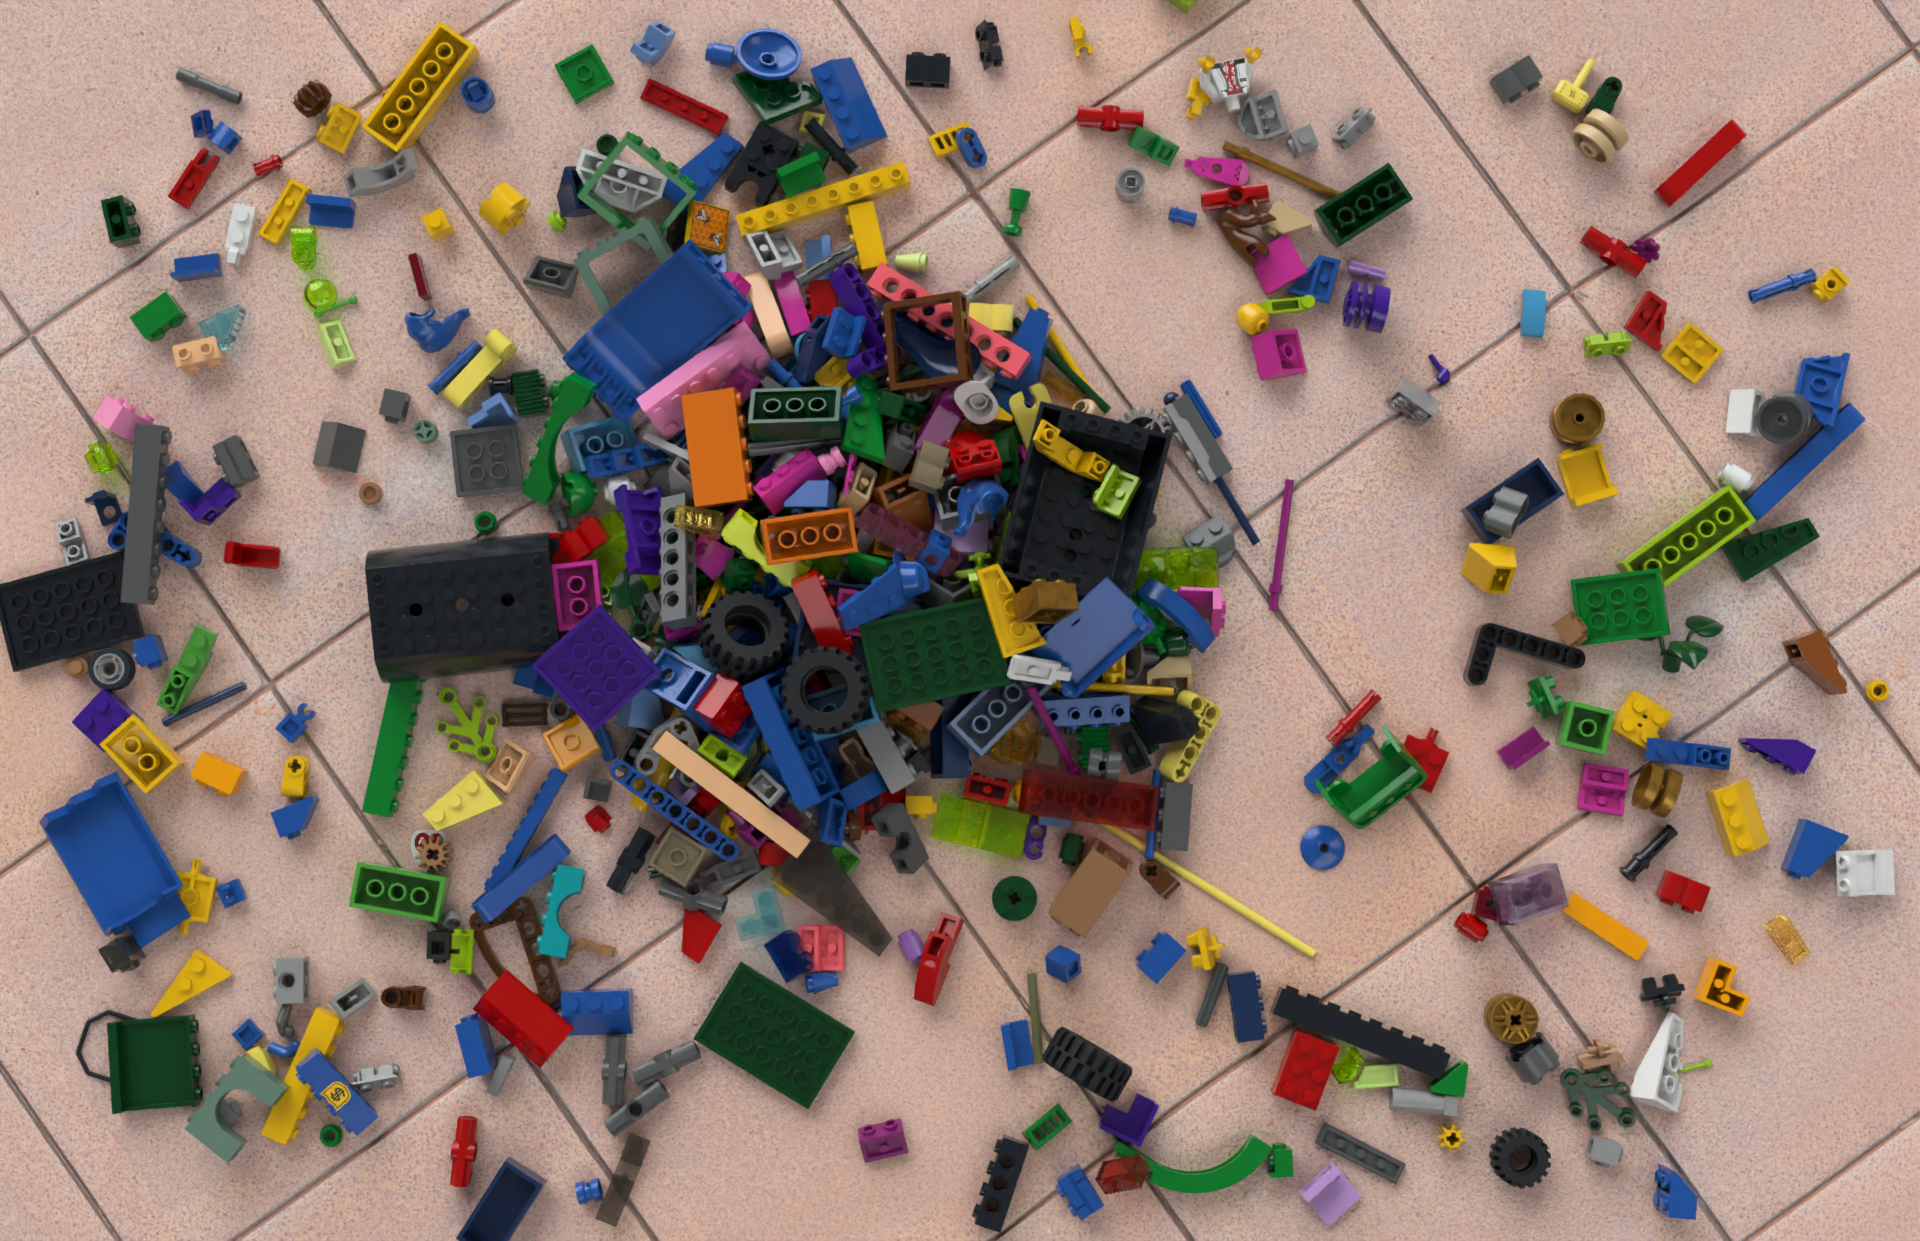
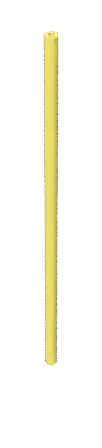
M1095 812L1090 818L1092 821L1145 853L1146 843ZM1154 849V860L1310 958L1314 956L1316 950Z

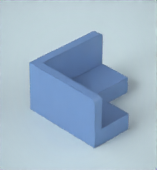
M500 392L481 403L483 409L466 418L472 428L512 425L521 422L510 401Z

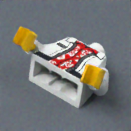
M1251 47L1245 49L1244 53L1248 57L1247 60L1243 57L1215 63V59L1207 55L1206 60L1200 58L1197 61L1198 66L1202 67L1199 71L1200 89L1214 104L1225 102L1228 113L1241 109L1238 99L1248 93L1255 67L1254 60H1258L1262 54L1261 49L1258 47L1254 48L1253 54Z

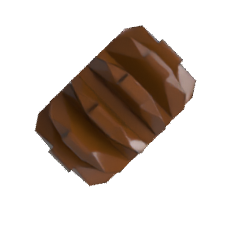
M318 80L309 81L307 85H303L298 90V93L294 95L293 104L307 118L316 117L318 113H322L327 108V105L331 102L332 94Z

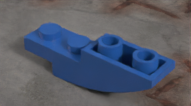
M1647 738L1645 760L1729 770L1731 748Z

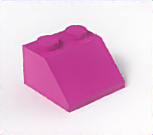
M1271 330L1251 337L1252 351L1255 356L1260 381L1275 380L1307 372L1298 330Z

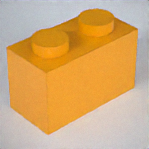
M201 752L190 776L196 779L195 783L206 788L210 785L216 788V793L228 797V795H237L248 770L210 752Z

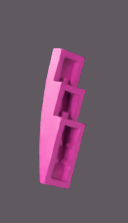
M792 270L781 273V279L773 280L791 336L794 337L805 332L811 323Z

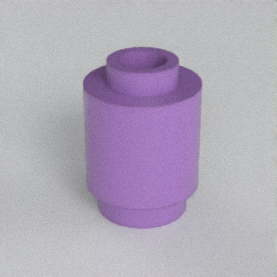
M910 929L898 935V944L906 961L911 960L912 964L920 961L924 945L918 932L915 933L914 929Z

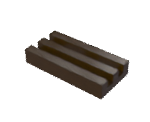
M548 703L502 704V727L548 725ZM542 708V712L507 713V709ZM542 717V721L507 722V718Z

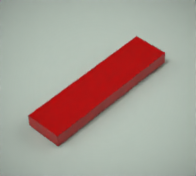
M650 78L640 96L641 100L717 136H720L729 118L727 114Z

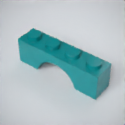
M559 864L557 869H553L551 882L554 884L552 891H548L546 897V904L549 907L547 913H543L541 926L544 927L543 934L538 936L536 949H539V954L562 959L568 958L572 937L562 929L559 922V911L562 904L569 897L582 893L586 876L584 869Z

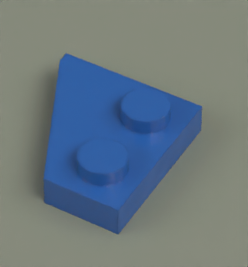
M1319 255L1312 262V265L1306 269L1307 274L1301 276L1293 286L1288 288V294L1299 297L1312 295L1315 301L1329 304L1341 260Z

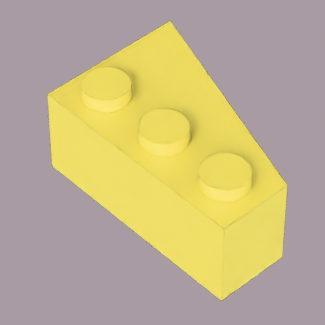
M473 770L422 815L436 831H443L508 803L479 770Z

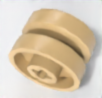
M1592 109L1583 119L1584 124L1580 123L1570 134L1571 140L1578 150L1587 158L1600 165H1607L1616 155V151L1621 150L1629 141L1625 128L1613 116L1599 109Z

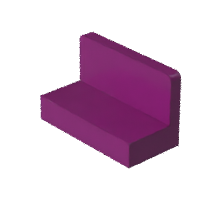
M1532 726L1496 752L1509 770H1515L1551 744L1549 741H1544L1536 728Z

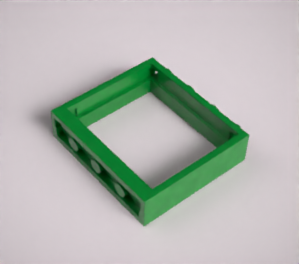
M627 131L582 186L577 197L617 229L625 226L627 229L634 227L635 225L631 220L591 190L623 149L628 146L686 192L659 225L663 234L697 193L698 186L691 180L690 176L681 174L678 171L679 168L673 162H666L661 158V153L654 147L649 148L643 143L644 140L640 136ZM643 233L631 238L645 251L648 252L651 249V245Z

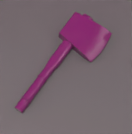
M758 474V476L754 479L753 484L755 485L764 477ZM748 502L736 503L710 536L702 532L696 539V568H700L713 581L723 572L727 560L732 559L735 554L734 551L719 543L723 537L721 535L723 525L731 520L739 508L745 509L744 507Z

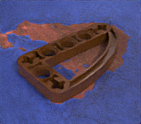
M525 896L519 897L506 908L507 917L505 920H499L496 917L493 919L494 924H491V921L488 923L483 922V927L480 924H475L478 914L476 912L473 913L469 919L470 927L474 930V938L483 957L495 975L499 978L505 971V968L494 954L484 930L515 920L539 992L533 993L545 1003L557 1000L560 997L561 988L551 957L541 954L535 956L530 950L531 945L537 943L538 936L543 934L532 900ZM521 900L523 904H528L525 912L526 915L532 914V918L520 920V917H524L523 911H518L517 909ZM526 922L534 923L536 929L533 934L525 933L523 927ZM541 964L547 965L549 968V974L546 977H541L537 973V969ZM552 977L553 981L549 982V986L551 989L555 988L556 990L553 998L550 995H545V991L548 990L546 983L541 985L540 981H546Z

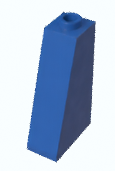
M1040 307L1037 310L1030 308L1012 343L1031 355V360L1019 379L1011 378L1008 380L999 374V369H997L994 380L1017 393L1022 392L1023 396L1030 400L1035 398L1030 393L1028 387L1038 384L1040 381L1053 319L1048 317L1049 312ZM1006 353L1001 362L1007 361L1010 355Z

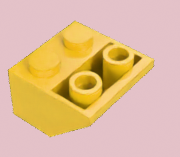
M1470 543L1461 568V574L1485 593L1507 594L1517 567L1515 547L1504 544Z

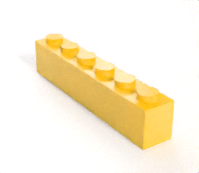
M323 1007L315 1009L284 1080L290 1088L277 1105L272 1107L261 1135L284 1145L297 1139L300 1128H298L299 1123L306 1118L309 1112L307 1105L310 1099H313L315 1096L311 1092L313 1088L308 1083L304 1085L296 1077L298 1073L296 1065L316 1048L327 1059L333 1056L337 1047L334 1044L337 1036L340 1037L346 1027V1024H344L345 1019L342 1020L337 1013Z

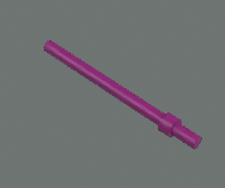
M1285 479L1273 579L1269 585V593L1271 594L1268 610L1277 611L1279 594H1282L1283 588L1281 579L1294 480Z
M1029 686L1027 692L1067 767L1066 771L1069 777L1074 780L1079 790H1083L1086 784L1081 776L1082 771L1079 765L1074 763L1035 686Z

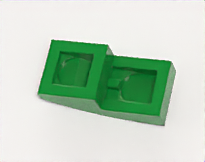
M1139 125L1128 144L1131 148L1169 167L1180 148L1175 143Z

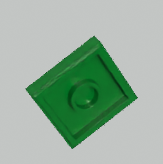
M593 44L554 65L576 104L614 84Z

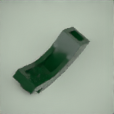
M1014 423L999 428L991 438V440L995 441L1002 460V474L998 475L1002 488L1005 490L1018 486L1022 474L1018 451L1020 445H1024L1017 424Z

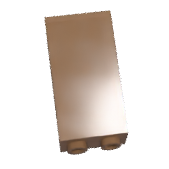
M1096 837L1054 900L1048 914L1051 915L1050 917L1055 922L1068 926L1073 934L1086 938L1129 876L1133 861Z

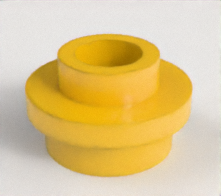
M1874 680L1867 685L1866 695L1873 702H1882L1888 697L1889 688L1885 682ZM1875 687L1879 689L1878 695L1874 694Z

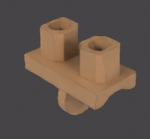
M1599 1038L1593 1040V1046L1587 1047V1052L1576 1054L1584 1073L1596 1072L1599 1066H1605V1069L1609 1070L1610 1073L1618 1072L1620 1062L1624 1061L1623 1055L1619 1053L1616 1045L1602 1044Z

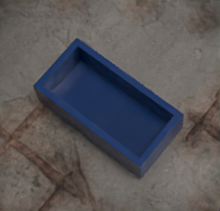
M1538 457L1460 511L1484 544H1493L1502 536L1486 531L1482 519L1486 510H1490L1494 505L1492 503L1494 494L1497 491L1500 492L1503 486L1529 496L1530 503L1519 525L1564 495V493Z
M965 694L937 700L935 702L944 707V710L930 731L931 779L969 778V774L972 772L969 750L946 726L971 702V695Z
M509 1157L499 1169L456 1239L459 1241H510L547 1183V1180Z

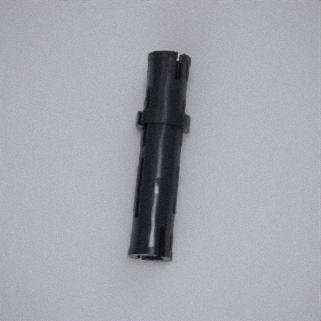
M814 117L804 126L820 145L830 152L831 160L837 162L848 176L859 167L845 153L847 150L844 147L841 148Z

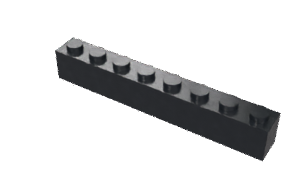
M1286 985V988L1279 986L1270 1010L1271 1013L1439 1080L1442 1079L1450 1058V1054L1445 1052L1446 1047L1436 1043L1429 1046L1424 1044L1425 1039L1413 1034L1411 1038L1403 1035V1030L1391 1026L1390 1030L1382 1027L1383 1023L1370 1018L1368 1022L1361 1019L1362 1014L1350 1009L1346 1013L1340 1010V1005L1329 1001L1325 1005L1319 1002L1320 998L1307 993L1305 997L1298 994L1299 989L1289 985Z

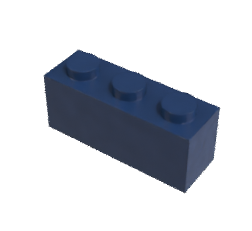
M1253 970L1227 973L1235 1041L1241 1043L1263 1040L1264 1033H1267L1266 1020H1262L1261 1011H1264L1263 998L1258 996V989L1261 988L1260 976L1256 975Z

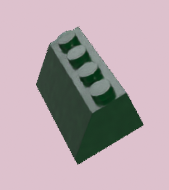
M841 386L751 389L748 417L751 440L842 439L843 411Z

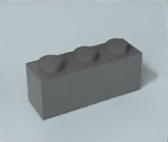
M1164 782V786H1160L1159 799L1163 800L1162 809H1158L1157 821L1161 822V831L1156 832V844H1159V849L1188 851L1193 784Z

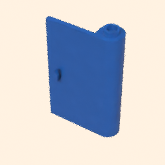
M1108 577L1104 578L1078 602V611L1054 624L1042 635L1047 644L1030 649L1037 658L1060 662L1061 666L1069 668L1070 672H1072L1070 681H1060L1062 686L1060 689L1067 698L1072 697L1076 699L1155 628L1152 620Z

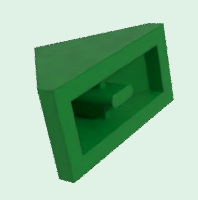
M1461 1059L1444 1072L1441 1080L1436 1078L1427 1084V1089L1433 1093L1464 1097L1469 1065Z

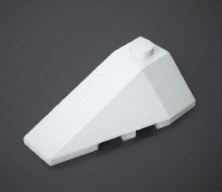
M1668 1012L1635 1074L1630 1096L1643 1104L1673 1113H1678L1682 1093V1083H1678L1677 1070H1683V1062H1680L1679 1050L1683 1048L1684 1020L1676 1014Z

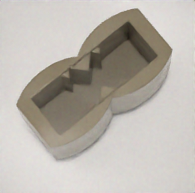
M923 440L918 449L908 485L934 494L937 489L941 490L945 481V477L942 476L943 469L948 468L951 457L948 456L949 449Z

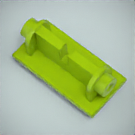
M1623 331L1607 333V340H1604L1603 334L1587 335V337L1583 338V345L1587 346L1584 357L1628 353L1632 339H1629L1628 333Z
M455 928L454 933H451V949H458V953L450 954L449 969L451 974L462 973L471 975L473 945L475 943L474 930Z

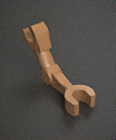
M580 938L570 946L568 958L558 965L559 967L567 965L574 957V954L582 949L593 950L601 955L614 957L616 948L603 944L600 945L586 938Z

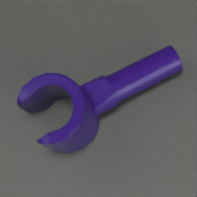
M1433 354L1429 355V359L1439 371L1435 378L1441 384H1445L1450 377V371L1442 367Z

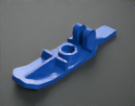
M1366 724L1353 738L1342 740L1304 776V786L1311 793H1321L1314 781L1318 779L1325 786L1332 782L1358 757L1360 747L1375 731ZM1338 754H1341L1343 756V761L1341 763L1336 761V756Z

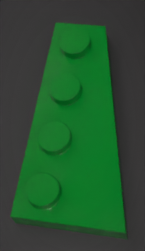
M867 376L859 379L853 378L852 386L856 385L859 388L864 400L857 405L855 403L852 405L848 404L840 450L882 464L885 461L881 413L876 412L879 399L877 380Z

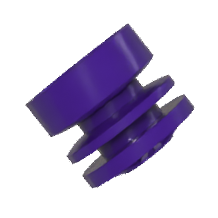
M1352 281L1343 303V327H1350L1354 318V329H1358L1362 320H1365L1366 331L1381 333L1389 309L1390 287L1375 285L1371 294H1368L1367 283L1363 282L1358 292L1359 282Z

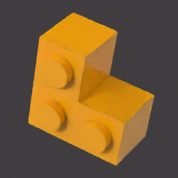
M1708 956L1693 999L1733 1015L1743 1017L1751 996L1730 988L1737 966Z

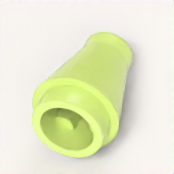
M922 252L896 255L895 268L917 274L926 273L928 269V255H923Z

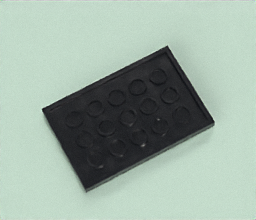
M118 551L0 584V622L13 672H20L145 637L137 604L121 602L124 552Z

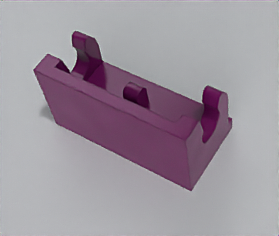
M741 364L722 389L732 387L738 389L739 393H742L745 402L751 395V389H755L761 379Z

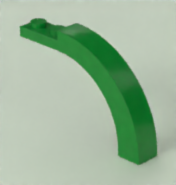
M1250 1134L1243 1146L1223 1163L1204 1170L1184 1171L1164 1166L1118 1138L1113 1145L1118 1157L1125 1161L1128 1158L1136 1162L1135 1167L1145 1173L1149 1170L1150 1173L1147 1178L1150 1182L1182 1193H1208L1232 1186L1256 1170L1272 1150L1270 1145Z

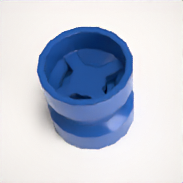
M599 1178L591 1179L589 1183L581 1181L575 1184L579 1205L587 1204L591 1200L595 1202L603 1200V1191Z

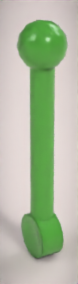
M351 296L346 301L324 309L316 308L313 313L316 317H322L323 313L350 303L356 304L358 299L356 296Z

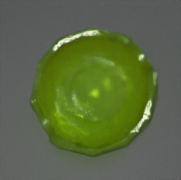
M315 279L305 286L303 300L305 306L311 312H327L336 305L338 299L337 289L329 280Z

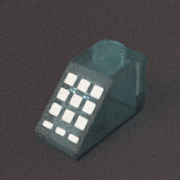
M238 304L198 322L204 338L215 336L220 350L228 348L230 343L234 342L237 338L246 315V310Z

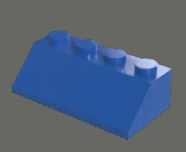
M852 57L829 60L810 69L812 78L823 98L822 100L844 148L847 150V154L887 137Z

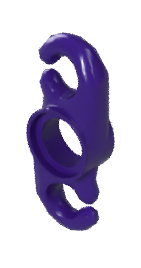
M1040 804L1033 805L1030 808V812L1033 813L1036 810H1040ZM1033 814L1029 815L1024 852L1027 858L1037 860L1043 856V853L1039 851L1037 854H1032L1029 849L1032 845H1036L1040 850L1044 848L1043 841L1046 836L1047 825H1038L1039 819L1035 818ZM1035 825L1040 826L1043 830L1042 836L1037 839L1030 835V829Z

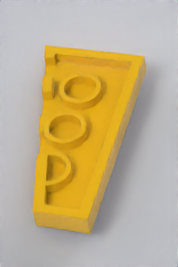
M999 564L976 570L977 579L1002 658L1047 644L1037 630L1035 623H1016L1012 597L1016 593Z

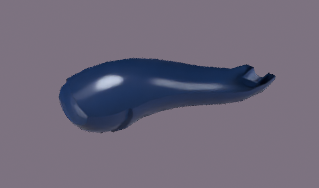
M905 321L896 322L897 342L911 354L915 362L931 378L958 374L955 340H938L927 336L915 326ZM970 342L973 375H975L981 366L982 357L978 347Z

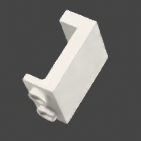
M1893 850L1836 851L1838 896L1895 895Z

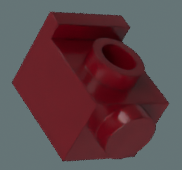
M1484 886L1483 890L1476 888L1471 914L1497 921V913L1502 895L1496 893V888ZM1486 899H1491L1490 907L1485 905Z

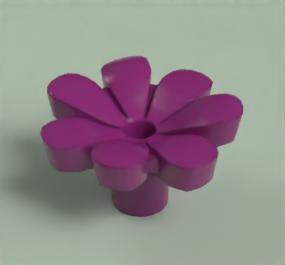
M1639 238L1631 247V250L1638 252L1637 255L1642 258L1644 257L1647 263H1651L1652 259L1655 261L1659 259L1660 254L1658 251L1660 250V245L1655 243V240L1652 238H1647L1645 241Z

